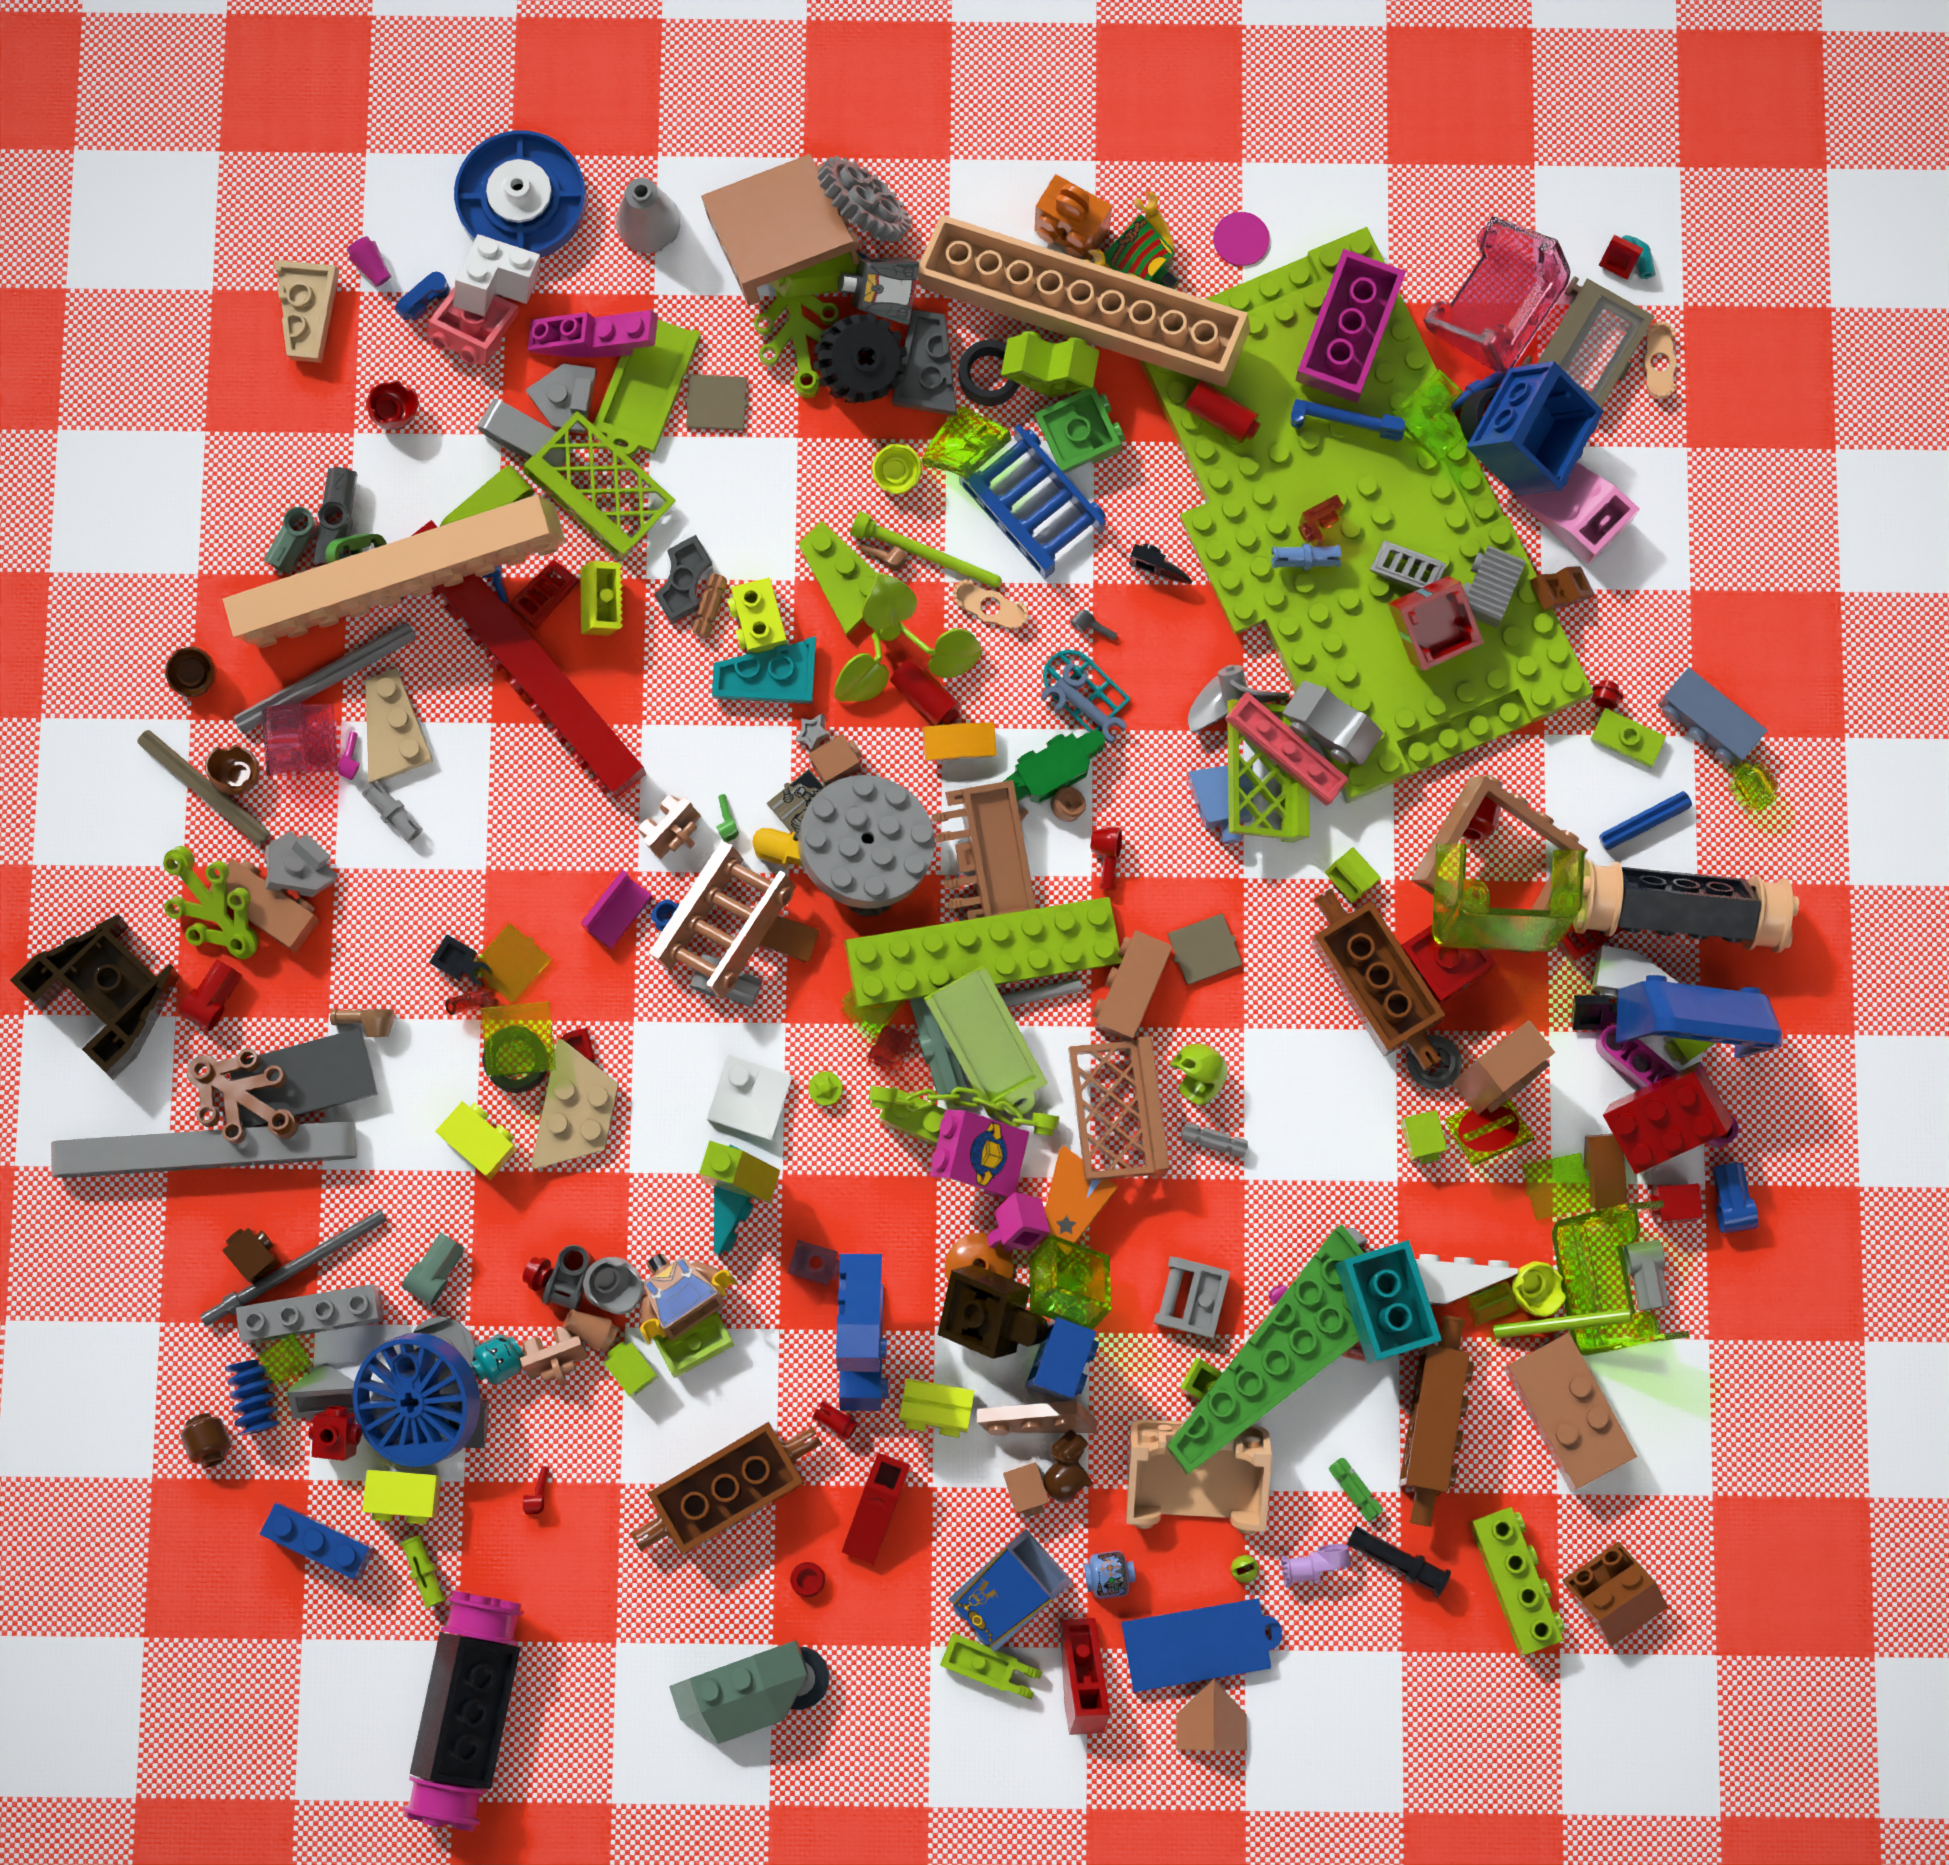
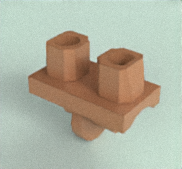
M668 795L660 806V810L666 815L662 821L657 824L649 818L638 827L639 833L644 838L643 842L660 860L670 849L675 852L682 844L689 849L695 845V842L689 836L697 829L695 823L701 815L686 797L680 800L673 795Z
M563 1326L555 1329L553 1332L556 1344L544 1348L540 1337L523 1341L524 1357H521L520 1361L530 1380L542 1376L544 1382L557 1378L559 1385L564 1386L567 1384L565 1374L577 1370L576 1362L589 1358L580 1337L563 1328Z

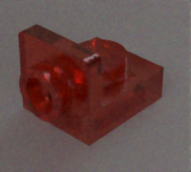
M1338 495L1302 513L1298 530L1305 543L1311 542L1313 547H1322L1324 536L1318 527L1321 526L1322 529H1326L1340 520L1339 516H1341L1344 505Z

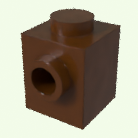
M247 1228L245 1231L239 1229L226 1240L228 1245L222 1250L245 1279L252 1284L262 1279L281 1262L270 1250L275 1246L274 1243L262 1230L256 1233L250 1228Z

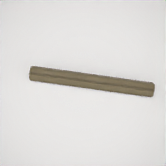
M145 730L138 737L137 743L255 844L261 846L268 840L271 834L262 824L226 794H222L215 789L210 780L152 731Z

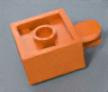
M1055 174L1035 206L1034 231L1037 232V235L1042 240L1048 243L1056 242L1065 247V250L1071 256L1091 261L1093 256L1089 254L1088 250L1099 249L1110 231L1113 205Z

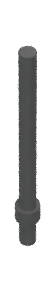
M382 1210L374 1212L240 1292L236 1293L233 1291L222 1298L223 1302L199 1315L202 1322L207 1327L229 1313L233 1316L236 1314V1307L244 1306L251 1300L383 1224L387 1219Z

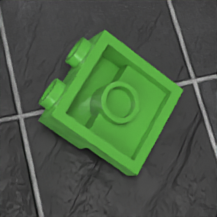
M1095 386L1034 413L1057 466L1064 474L1089 462L1095 464L1123 451L1121 442L1126 439L1118 422L1111 423L1107 414L1112 411L1105 393L1098 395Z

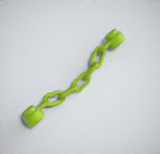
M870 1086L868 1100H872L871 1107L891 1110L893 1103L905 1105L907 1110L917 1112L932 1107L937 1100H951L957 1106L977 1108L981 1105L993 1109L994 1115L1003 1123L1016 1128L1021 1125L1033 1126L1034 1134L1054 1136V1130H1058L1060 1116L1033 1112L1032 1121L1025 1120L1021 1112L1008 1102L1000 1101L994 1104L983 1100L982 1094L978 1090L956 1087L950 1094L936 1095L932 1089H924L911 1093L905 1100L897 1099L898 1090ZM956 1093L974 1094L977 1097L972 1098L974 1103L958 1101L960 1095ZM930 1094L927 1096V1099L931 1100L930 1102L912 1107L915 1106V1102L910 1101L911 1099ZM1002 1106L1006 1107L1018 1118H1013L1012 1122L999 1113L1004 1111Z

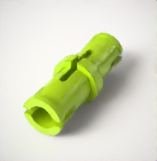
M418 1535L401 1542L400 1545L403 1547L412 1571L409 1573L410 1578L416 1581L426 1609L446 1601V1597L443 1595L435 1571L438 1570L435 1563H431L422 1540L423 1537Z

